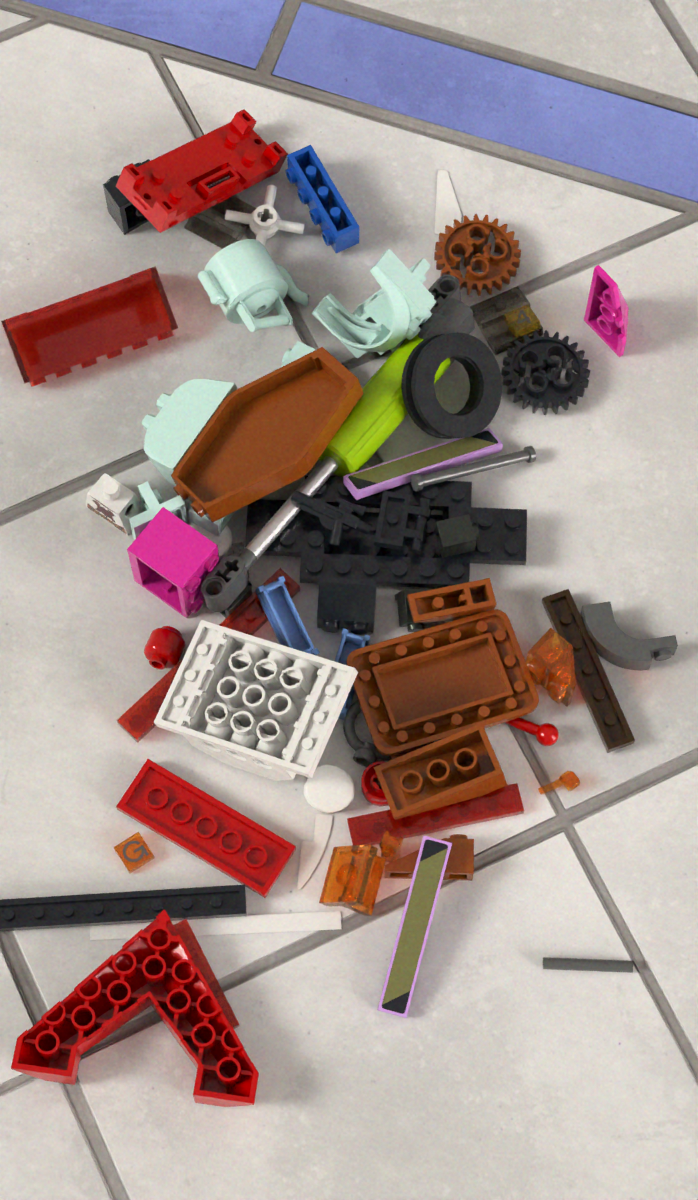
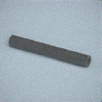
M543 957V969L633 973V961Z

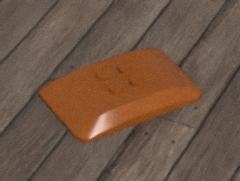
M498 609L488 610L356 649L348 655L346 665L354 667L358 671L353 687L373 744L379 753L386 756L422 748L480 723L486 729L532 713L537 708L539 702L538 693L510 620L506 613Z

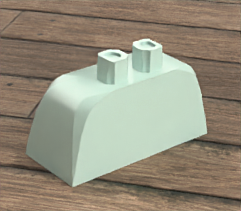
M193 379L178 387L172 395L162 393L157 400V407L160 412L157 416L147 414L142 420V425L146 430L144 451L157 471L172 485L176 486L171 474L225 398L238 389L235 383L213 379Z

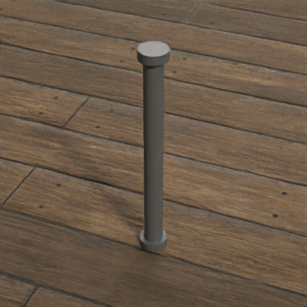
M527 446L522 451L421 476L420 474H414L411 476V485L415 491H419L424 486L524 461L528 463L535 462L536 452L532 446Z

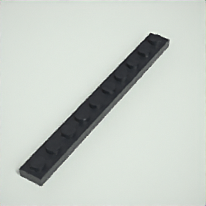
M245 885L2 899L0 900V931L153 922L156 916L164 909L171 921L247 916Z

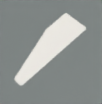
M438 170L435 234H445V226L448 225L453 228L455 219L461 223L462 214L447 170Z

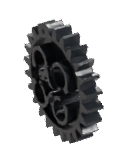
M545 330L543 337H539L538 333L534 331L533 339L523 335V344L515 340L514 349L508 348V357L503 358V365L505 367H502L501 375L505 376L503 377L502 384L508 386L507 395L515 393L513 402L516 403L522 400V409L531 405L532 413L534 414L538 408H542L544 415L547 414L548 408H552L553 412L557 414L559 406L567 411L569 402L576 405L578 401L577 396L583 397L584 388L588 387L589 380L587 378H589L590 370L586 369L588 368L589 360L583 359L585 351L580 350L576 352L578 343L575 342L569 345V336L560 340L559 332H556L553 337H549L548 331ZM556 355V356H559V357L561 358V360H562V365H561L560 368H559L560 361H559V360H553V359L550 358V356ZM573 359L571 368H567L565 380L568 383H558L556 380L560 379L562 368L565 369L568 362ZM523 362H533L535 365L531 366L530 377L526 376L523 383L518 386L520 377H524L527 365ZM532 377V385H539L542 389H532L529 386L530 378Z

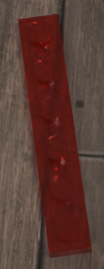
M515 783L480 797L396 820L390 809L347 818L353 849L515 816L523 814L524 808L518 784Z

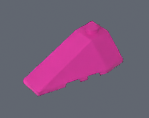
M597 265L593 272L584 321L620 357L623 355L626 345L629 308L617 283Z

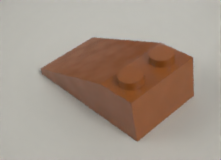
M482 723L374 767L395 820L480 797L507 786L503 771Z

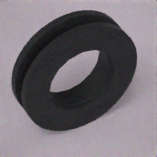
M457 332L428 337L413 349L405 363L401 386L403 401L413 422L422 431L433 437L452 439L467 438L478 434L489 425L500 405L502 377L497 360L491 350L481 340L472 335ZM447 358H453L463 365L470 383L469 398L464 408L455 414L449 413L441 407L434 389L435 374L440 364Z

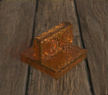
M369 844L334 847L319 903L328 907L343 906L364 916H372L386 859L376 855L378 848Z

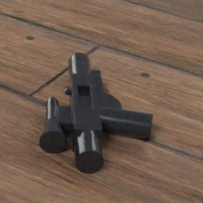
M297 490L294 491L291 497L292 501L301 504L299 509L318 517L321 525L331 531L330 545L340 546L344 525L366 535L370 532L372 524L351 514L353 510L362 517L366 506L353 504L336 497L335 502L339 503L338 508L325 503L324 499H315Z

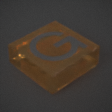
M139 832L114 847L115 852L129 873L155 858Z

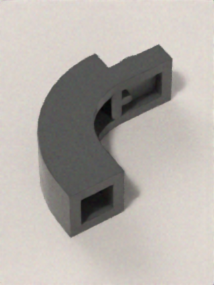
M610 601L582 605L580 616L594 648L603 659L611 664L629 670H649L652 658H655L656 661H663L675 654L678 647L676 635L645 640L635 639L623 633L617 626Z

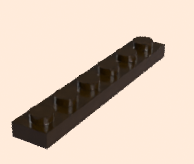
M569 589L542 598L544 609L607 753L634 744V736Z

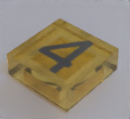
M528 304L504 314V321L516 338L541 328L540 320Z

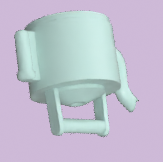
M245 239L226 246L209 260L204 271L198 273V279L210 297V302L213 305L219 304L231 323H245L250 332H256L258 329L292 325L293 319L283 302L286 294L295 302L304 306L308 305L310 295L297 288L289 272L281 265L274 263L265 246L255 239ZM274 308L277 310L279 314L277 316L260 318L269 313L270 311H272Z

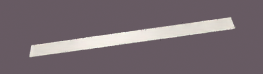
M341 911L264 914L171 921L180 936L342 929ZM152 922L90 926V940L131 939Z

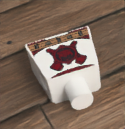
M106 473L100 477L87 494L86 507L126 535H129L132 531L129 518L144 512L137 495Z

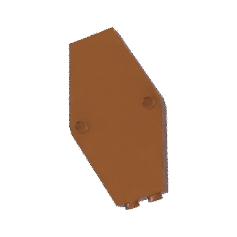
M321 347L233 391L222 402L171 474L176 484L173 488L174 491L183 500L188 498L192 502L190 504L200 517L205 515L213 523L302 478L313 468L363 395L359 379L327 350Z

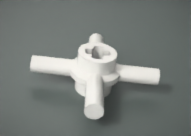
M274 185L267 186L263 205L257 207L251 214L226 210L225 220L249 224L250 229L256 235V240L260 241L264 246L266 240L276 234L278 230L303 234L305 227L303 223L280 219L279 214L273 208L277 193V187Z

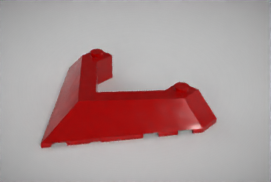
M165 909L144 930L141 929L127 941L120 951L114 956L111 955L74 988V991L61 1002L59 1001L48 1010L28 1031H24L17 1038L11 1065L12 1070L45 1081L75 1085L81 1055L146 1008L152 1006L197 1068L193 1091L195 1103L220 1107L254 1105L259 1078L256 1067L251 1062L241 1041L227 1020L221 1006L196 966Z

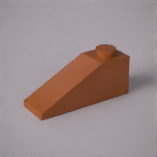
M490 578L407 595L414 623L453 621L492 610L497 605Z
M454 834L450 838L441 839L452 843L443 880L472 881L474 874V839H467V836L462 834ZM419 850L385 865L384 878L412 879Z

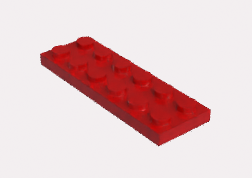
M147 759L116 806L120 812L266 898L296 850L295 845L150 759Z

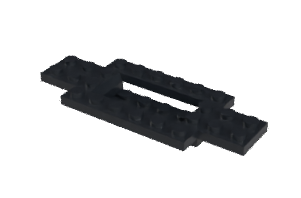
M330 476L312 498L324 499L325 503L335 507L339 506V503L335 502L336 497H339L350 503L366 506V508H380L383 491L356 500L343 484V477ZM444 481L424 486L419 491H415L411 482L385 491L410 494V505L418 506L420 498H427L430 500V510L443 511L442 515H431L430 520L427 521L425 529L427 540L420 554L412 553L410 551L412 543L406 540L403 541L402 550L374 546L379 512H364L362 517L355 512H351L352 515L372 524L370 532L366 535L344 525L340 546H334L329 544L331 531L321 525L318 517L303 510L299 511L262 554L266 556L301 557L300 583L319 584L320 576L374 580L377 581V586L442 588L469 582L470 563L526 565L527 509L471 507L472 482ZM258 499L248 505L245 547L287 500ZM469 514L471 523L477 524L480 539L476 540L475 550L442 558L435 534L436 522ZM408 517L406 528L414 529L416 519Z

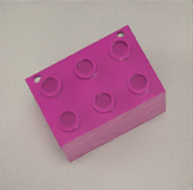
M162 507L127 549L135 582L186 618L192 612L196 613L200 610L205 601L201 591V584L220 563L218 547L214 542Z

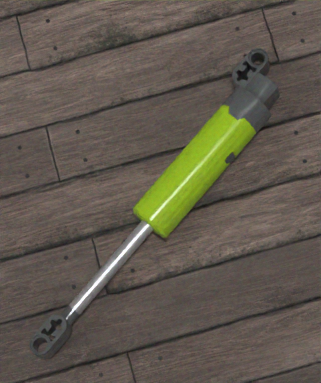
M441 276L428 289L436 300L435 305L430 310L432 313L431 317L422 325H419L421 330L411 340L407 338L362 387L363 395L319 457L321 462L296 489L297 491L313 497L333 473L339 477H344L359 471L405 419L408 412L402 396V374L410 353L420 342L438 334L457 332L470 334L474 330L473 311L461 301L460 283L455 276ZM447 358L440 364L435 374L434 384L455 359ZM292 495L238 556L230 555L222 559L202 582L201 591L206 606L210 611L221 612L232 604L248 584L247 571L299 513L301 504L292 501Z

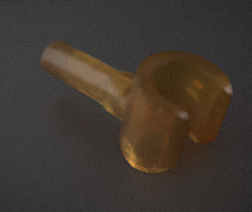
M567 771L559 779L538 788L542 795L564 785L568 791H572L580 785V780L574 772Z

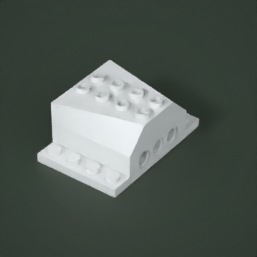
M201 620L154 720V724L157 727L183 735L193 747L224 764L274 781L294 780L296 773L312 778L358 671L356 668Z

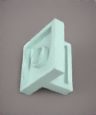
M148 481L137 486L144 512L129 518L134 540L162 507L188 524L185 503L180 495L163 503L158 490H152Z

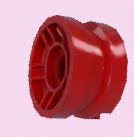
M385 761L370 764L364 770L361 778L363 796L369 803L379 807L388 806L389 804L383 789H379V785L376 783L379 779L374 767L385 763Z

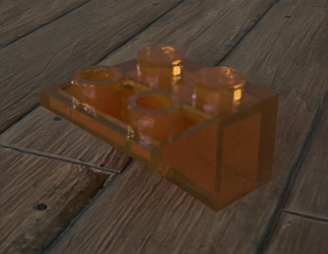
M550 628L528 651L526 664L533 683L543 686L553 701L559 704L562 702L568 707L576 687L573 646Z

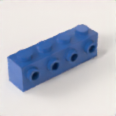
M309 145L288 154V169L285 170L286 176L291 184L295 183L297 186V193L301 203L308 205L313 223L315 225L319 224L321 227V234L327 246L331 245L335 253L358 244L360 227L313 147Z

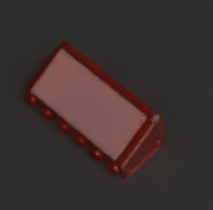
M156 266L32 312H26L3 320L0 323L24 384L30 382L31 387L47 382L45 378L47 375L55 373L57 378L72 373L70 368L72 366L81 364L82 369L97 364L96 358L106 355L108 359L122 355V349L132 345L133 350L147 346L148 339L157 336L158 341L174 336L172 330L178 329Z

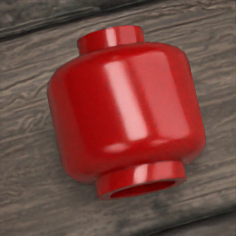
M163 626L152 631L144 648V654L149 660V664L156 669L173 668L178 664L186 644L180 631L170 626Z

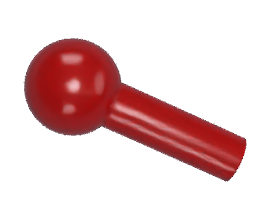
M521 717L506 722V724L536 736L537 741L543 746L555 744L559 737L558 729L550 723L538 725Z

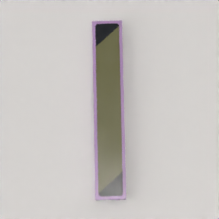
M487 428L467 438H457L345 475L343 477V484L354 498L358 500L383 490L411 482V476L414 474H420L421 476L450 469L501 452L503 443L490 428Z
M423 835L377 1009L379 1011L407 1018L452 846L450 842Z

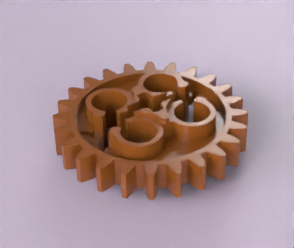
M477 214L474 215L471 221L465 215L463 223L455 219L453 228L446 225L445 234H439V242L435 244L436 252L434 254V260L437 261L436 270H441L440 277L444 275L455 276L459 280L460 290L463 287L467 288V295H470L472 289L476 290L478 296H481L483 289H486L487 293L491 295L492 287L501 291L502 282L509 285L510 276H516V268L520 266V259L518 258L521 256V250L518 249L519 240H513L514 231L506 233L507 224L498 226V218L491 223L488 222V215H485L483 221L479 220ZM490 232L493 233L495 239L494 252L501 254V256L491 254L492 244L488 243ZM472 237H480L482 239L474 240ZM454 254L464 255V267H467L465 278H462L460 271L461 257H456ZM474 270H482L483 273H475Z

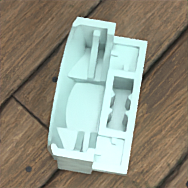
M388 249L370 270L382 289L358 305L352 314L329 293L323 298L312 314L357 359L366 352L368 355L373 352H378L382 355L389 349L393 352L404 342L405 338L411 340L421 330L419 325H422L431 317L432 313L430 310L436 303L434 296L422 284L427 279L424 274L431 267L424 258L408 269Z

